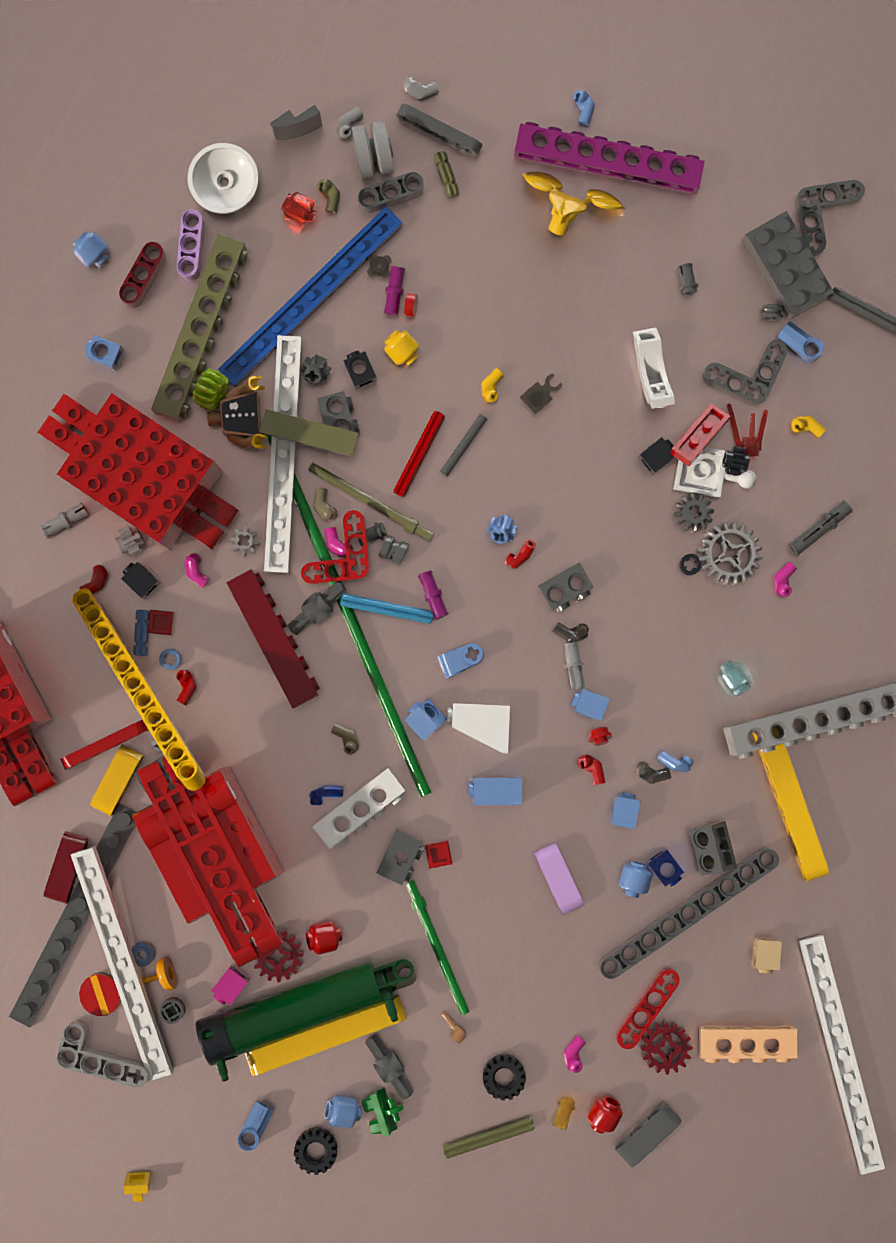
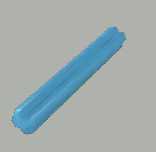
M346 593L342 595L340 605L344 607L428 624L433 619V613L430 610Z

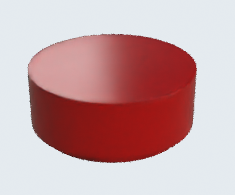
M408 293L406 295L404 305L405 316L415 317L418 295L415 293Z

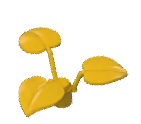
M527 172L522 175L536 189L550 192L549 198L553 204L551 212L553 217L548 229L557 235H566L570 222H574L579 213L586 211V204L589 202H593L597 207L604 209H625L615 196L603 190H588L587 195L589 197H586L582 202L576 197H571L558 191L563 188V185L550 174Z

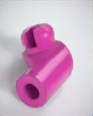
M191 553L184 561L186 575L204 588L210 579L199 571L200 556L196 553Z
M789 561L774 577L775 591L779 596L787 597L792 593L789 577L797 570Z
M578 1035L564 1052L566 1067L573 1073H578L583 1068L579 1051L586 1042Z

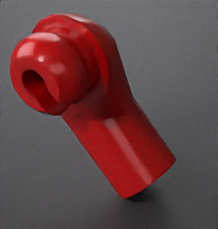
M103 565L94 566L91 582L79 588L89 589L92 594L102 590L108 577L107 570Z

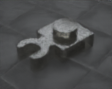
M554 374L546 377L543 386L537 381L520 396L522 402L534 415L538 414L553 400L549 395L550 393H556L562 388V383H559L556 387L550 385L549 381L554 378Z

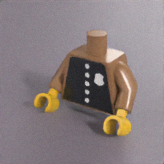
M252 376L247 382L238 385L228 392L225 398L220 400L221 411L207 412L208 426L222 425L223 435L227 436L228 441L241 448L267 449V446L261 445L264 438L268 439V436L260 433V395L258 392H254L255 390L265 389V386H258L257 384L258 380L263 378L262 376Z

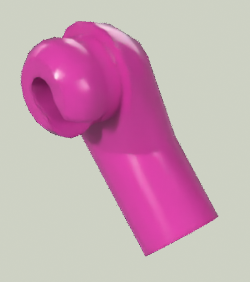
M336 527L326 528L325 535L328 549L339 557H346L345 543L338 540Z

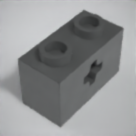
M396 829L376 873L400 885L403 884L404 880L409 882L415 870L411 868L414 859H420L425 847L421 846L423 840ZM402 851L406 852L405 857L408 861H403L401 864L397 863L398 858L395 855L401 854Z

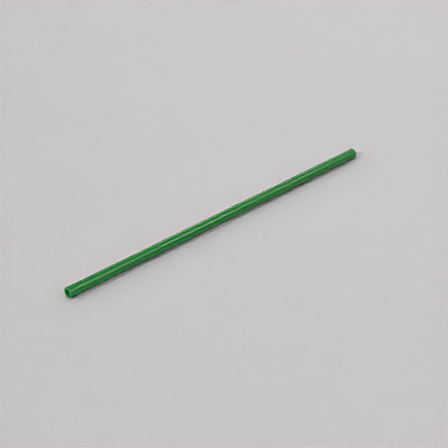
M266 435L271 446L272 436ZM294 472L293 500L319 561L332 560ZM333 564L329 568V573L332 577L336 578L339 575ZM340 597L337 599V603L420 797L428 795L432 792L353 608L341 606Z

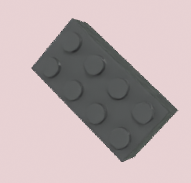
M787 211L745 234L742 242L777 302L783 306V312L788 321L828 299L834 293Z

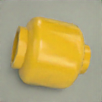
M396 330L384 341L386 344L384 351L396 365L403 363L409 365L418 357L416 352L419 344L406 330Z

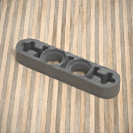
M401 104L396 114L402 121L469 155L478 156L483 146L477 139L410 105Z

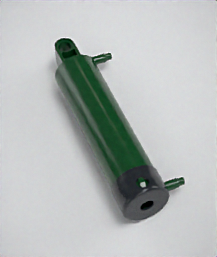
M401 959L375 969L372 962L368 961L237 1008L197 1020L195 1024L201 1050L207 1063L211 1066H217L221 1081L225 1082L229 1080L225 1061L385 1004L391 1021L396 1022L398 1021V1012L392 992L412 985L416 981L417 972L412 962L406 959ZM402 969H411L407 977L399 976Z

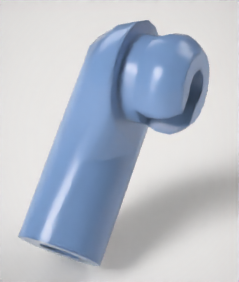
M577 90L573 98L581 110L578 123L589 126L595 104L586 91Z
M664 750L657 758L658 761L671 770L681 772L691 770L690 767L694 763L686 755L679 761Z

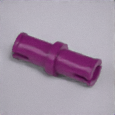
M391 266L389 284L385 288L387 297L383 313L398 316L400 298L404 293L402 285L405 268Z
M432 571L419 574L418 578L425 592L424 599L429 602L434 619L437 620L449 615L441 597L443 593L441 589L438 590Z

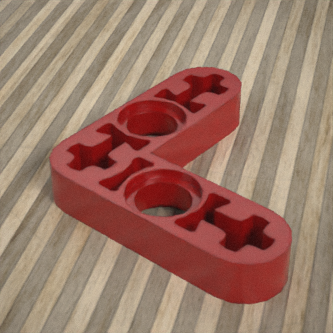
M351 510L343 517L347 558L305 564L301 569V577L305 582L319 584L365 578L369 574L370 560L366 522L362 513L357 510ZM355 514L356 518H360L356 528L357 531L362 530V535L352 534L349 536L348 531L353 532V525L348 524V520L352 519V515ZM360 538L363 541V547L360 551H353L351 549L350 542L352 539ZM351 554L365 555V558H360V564L365 566V570L361 571V575H358L357 571H353V567L357 566L356 558L351 560ZM333 564H339L342 568V573L339 577L334 578L329 573V568ZM321 565H325L324 573L326 579H322V574L315 575L314 580L306 576V572L310 571V567L313 566L314 570L319 571L323 570Z

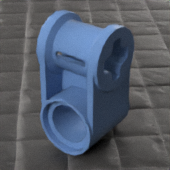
M471 643L439 655L437 659L447 679L480 663L484 652L479 645ZM470 648L479 650V654L476 655L477 660L475 661L466 656L469 654Z

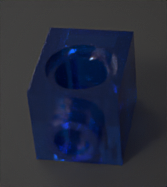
M666 848L646 862L665 887L668 884L672 887L682 879L680 875L684 871ZM664 863L672 865V872L667 876L662 875L660 872V868Z

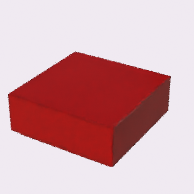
M150 609L147 633L172 636L174 612Z
M448 840L425 845L429 869L452 865Z

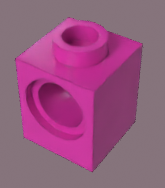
M231 965L211 990L215 993L213 997L223 1005L225 1003L231 1005L250 979Z

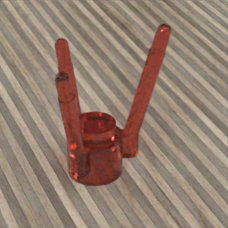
M728 404L727 408L735 446L745 448L744 454H748L750 457L759 456V451L762 450V439L768 410L763 411L758 437H754L755 414L751 413L749 437H742L741 442L732 405Z

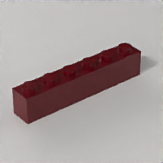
M250 569L226 582L292 709L319 696L317 691L320 687L315 677H309L306 671L309 669V666L304 656L299 657L295 651L298 645L292 635L288 636L284 628L287 627L283 616L281 614L276 615L273 609L276 603L270 593L265 594L262 588L265 582L260 573L257 572L255 574Z

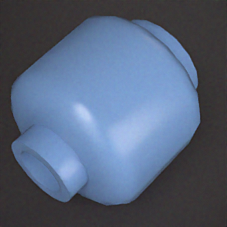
M85 231L73 243L75 246L73 249L74 255L87 267L92 266L94 263L98 267L107 258L105 253L108 250V245L95 232L88 234Z
M631 861L630 864L623 866L619 886L625 890V895L639 898V894L648 893L653 876L652 871L648 869L649 865Z
M336 1095L333 1096L331 1101L328 1100L326 1103L325 1119L333 1127L352 1128L356 1121H360L362 1110L355 1098Z

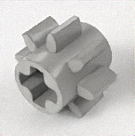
M126 526L118 530L120 536L115 538L123 554L129 552L133 556L142 551L140 546L145 543L137 528L131 530L130 526Z
M245 526L242 532L235 529L236 537L230 538V541L236 543L233 551H237L240 548L242 556H245L246 551L249 550L254 554V545L260 544L259 541L254 540L257 532L248 533L249 529L247 526ZM242 536L250 537L248 540L249 546L239 545L242 542L240 539Z

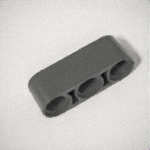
M409 172L361 189L358 194L359 207L365 213H374L386 206L389 208L418 198L424 190L423 178L419 173ZM410 181H416L420 186L415 190H411L407 187V184ZM393 188L397 191V194L394 197H387L385 191ZM366 196H372L375 198V201L367 205L363 203V199Z
M664 1102L623 1138L615 1147V1151L633 1168L680 1125L682 1120Z

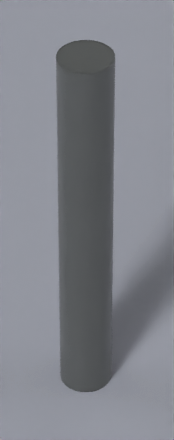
M479 414L440 470L443 475L448 477L487 421L485 416Z

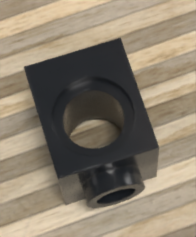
M359 350L354 351L346 356L347 359L343 360L355 390L377 381L365 351L362 353ZM357 363H362L366 366V370L361 374L353 371V367Z
M661 437L638 456V459L653 476L675 458L670 454L674 445L670 440H664Z
M139 562L135 564L130 563L122 572L124 576L121 579L144 600L161 583Z

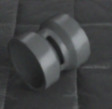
M387 535L378 556L384 559L390 558L393 560V563L401 565L409 544L404 541L398 542L394 537Z
M178 997L168 998L159 1009L161 1019L168 1024L178 1022L186 1012L184 1001Z

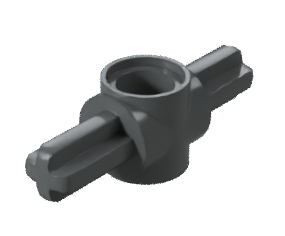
M337 581L323 594L315 592L309 596L301 606L302 612L288 624L290 631L297 635L311 622L314 624L323 622L333 611L332 604L346 592L344 585Z
M376 1034L367 1038L365 1044L376 1059L373 1065L384 1083L391 1082L401 1099L404 1100L413 1094V1090L403 1076L405 1067L394 1051L388 1052Z

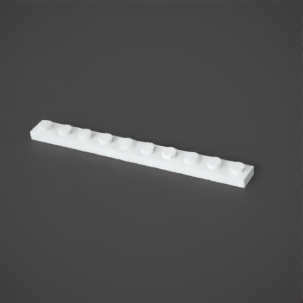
M278 335L273 411L297 417L302 337ZM273 436L271 442L264 572L288 573L296 442Z
M96 846L71 854L143 1065L148 1072V1079L152 1081L171 1075L174 1071Z
M821 934L799 940L859 1171L863 1175L885 1169L824 936Z

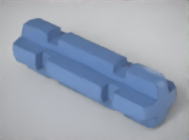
M139 609L136 610L135 616L137 623H135L134 642H136V645H134L133 654L136 656H146L147 646H145V643L148 642L147 620H149V611Z

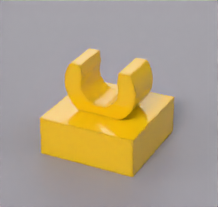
M126 1173L124 1195L132 1194L133 1202H143V1195L149 1193L151 1173Z

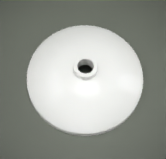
M216 143L205 147L194 157L188 170V186L192 196L200 206L214 213L228 214L244 208L253 199L258 188L259 175L253 158L244 149L234 144ZM224 179L229 180V184L226 186L221 185V181Z

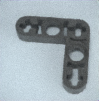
M848 180L805 187L799 191L796 197L801 235L813 256L822 253L826 247L821 208L858 202L865 193V187L860 181ZM851 186H854L855 190H859L855 197H853L852 193H848L841 199L842 192L849 191ZM826 190H834L837 198L834 201H828L824 196ZM817 191H820L819 198L812 199L809 204H807L806 200H802L805 193H808L809 197H814L818 194ZM809 215L814 216L817 219V226L808 227L805 224V218ZM819 231V233L815 234V241L821 244L817 250L814 249V246L809 245L813 241L812 234L807 235V233Z
M781 340L771 341L765 348L752 378L719 363L709 364L703 372V378L709 385L754 405L761 404L768 397L788 352L787 345ZM776 345L780 347L779 351L782 352V355L778 354L774 360L778 365L771 361H765V358L771 359L773 351L770 349L775 348ZM763 366H769L773 370L771 378L766 379L761 376L760 370ZM716 368L718 369V375L724 377L728 373L729 376L725 380V384L722 385L723 379L716 377L714 380L711 379V374L708 371H713ZM736 377L742 381L741 389L733 390L730 387L729 381L731 378ZM747 382L751 384L748 387L751 390L755 391L757 388H760V393L763 397L759 396L757 399H754V393L747 391L746 395L742 394L747 386Z

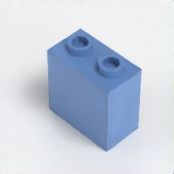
M473 777V782L468 783V795L473 797L474 805H522V778Z

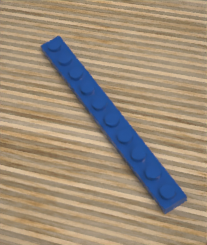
M387 206L383 208L218 368L219 372L225 375L228 381L236 387L277 347L278 335L288 336L388 240L403 225V222Z

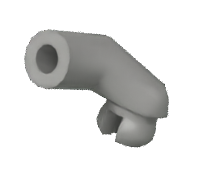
M408 77L404 81L405 91L417 99H423L439 92L435 81L426 85L417 82L413 77Z
M358 106L339 117L337 133L341 138H349L352 135L351 127L353 122L363 117Z

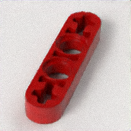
M140 720L60 760L65 770L70 769L147 732L149 729L144 721Z
M664 968L658 973L617 1031L616 1040L622 1048L632 1049L637 1045L680 983V978L675 970ZM672 973L674 974L672 976L674 983L666 984L664 989L668 992L665 995L661 989L655 986L658 983L662 987L665 982L663 976L665 974L669 976ZM653 992L661 995V1002L658 1005H651L648 1002V997ZM645 1012L648 1016L647 1022L642 1025L636 1024L634 1021L636 1013ZM631 1022L640 1032L636 1033L634 1030L631 1034L633 1041L631 1043L627 1041L624 1044L622 1043L623 1038L621 1035L630 1032L631 1027L628 1024Z

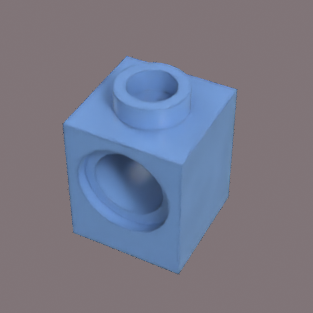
M94 335L92 340H88L84 352L87 353L85 357L89 361L115 371L124 349L117 343ZM108 347L106 356H97L99 348Z
M581 689L580 693H575L571 705L575 706L574 712L602 721L610 698Z
M428 698L422 704L417 701L409 708L410 715L404 721L424 741L447 718Z
M622 792L621 796L615 795L610 824L632 829L636 828L641 803L640 800L635 799L636 795Z

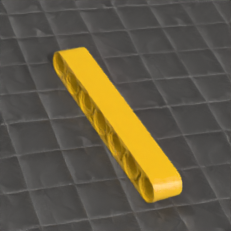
M776 726L772 728V735L775 738L779 736V729ZM753 732L755 741L757 742V735ZM783 743L775 745L776 750L762 753L761 749H759L805 881L808 882L828 875L829 869L786 747L783 746Z
M399 995L394 996V1003L398 1012V1021L396 1022L391 1021L385 1004L244 1053L252 1076L265 1073L406 1020L407 1016Z

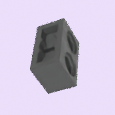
M343 391L317 398L323 424L334 427L345 424L349 427V431L360 433L357 419L352 420L350 411L354 410L351 396L346 397ZM333 402H340L343 408L340 412L334 413L330 410V405Z
M580 562L538 585V589L551 611L556 609L558 613L570 606L569 601L577 597L578 601L589 596L591 594L589 590L594 587ZM573 577L582 579L583 587L576 590L571 587L570 581ZM557 588L562 591L563 597L560 601H553L550 598V591Z
M726 821L704 824L689 829L701 876L723 873L737 868Z

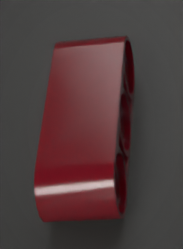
M148 242L144 245L120 287L119 296L127 307L136 308L142 304L165 263L166 254L162 246L157 242ZM152 250L160 251V255L156 259H149V253ZM140 271H148V276L146 279H137V275ZM134 290L137 292L135 299L126 300V294L129 291Z
M67 831L64 832L43 897L64 904L68 903L78 876L71 854L86 849L88 838Z

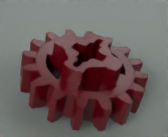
M286 930L281 937L292 949L288 950L281 945L263 955L259 947L256 946L260 957L255 959L258 963L254 966V969L261 968L260 976L268 974V981L276 977L277 982H281L282 976L289 980L291 978L290 972L298 973L295 966H302L303 964L301 960H298V957L304 956V952L298 951L302 944L294 943L295 935L288 938V931ZM276 950H279L280 954L285 955L280 961H277L276 957L271 956ZM293 960L292 965L283 971L284 963ZM264 962L270 963L273 966V970L269 969Z
M667 1021L663 1022V1027L654 1023L655 1030L652 1031L648 1028L649 1036H642L641 1038L646 1043V1045L640 1046L642 1051H646L642 1058L643 1060L650 1059L647 1066L651 1068L655 1065L656 1073L664 1069L665 1074L669 1075L672 1068L678 1073L677 1066L686 1067L684 1059H691V1056L687 1053V1051L693 1049L692 1045L687 1044L691 1038L689 1035L683 1036L686 1030L683 1027L677 1030L675 1022L671 1027H669ZM661 1033V1037L656 1042H652ZM671 1033L677 1035L681 1042H674ZM667 1040L668 1044L672 1048H669L668 1053H666L665 1055V1052L663 1051V1049H661V1047H665V1043ZM651 1053L659 1054L662 1063L654 1059ZM676 1054H680L679 1057L672 1062V1058Z

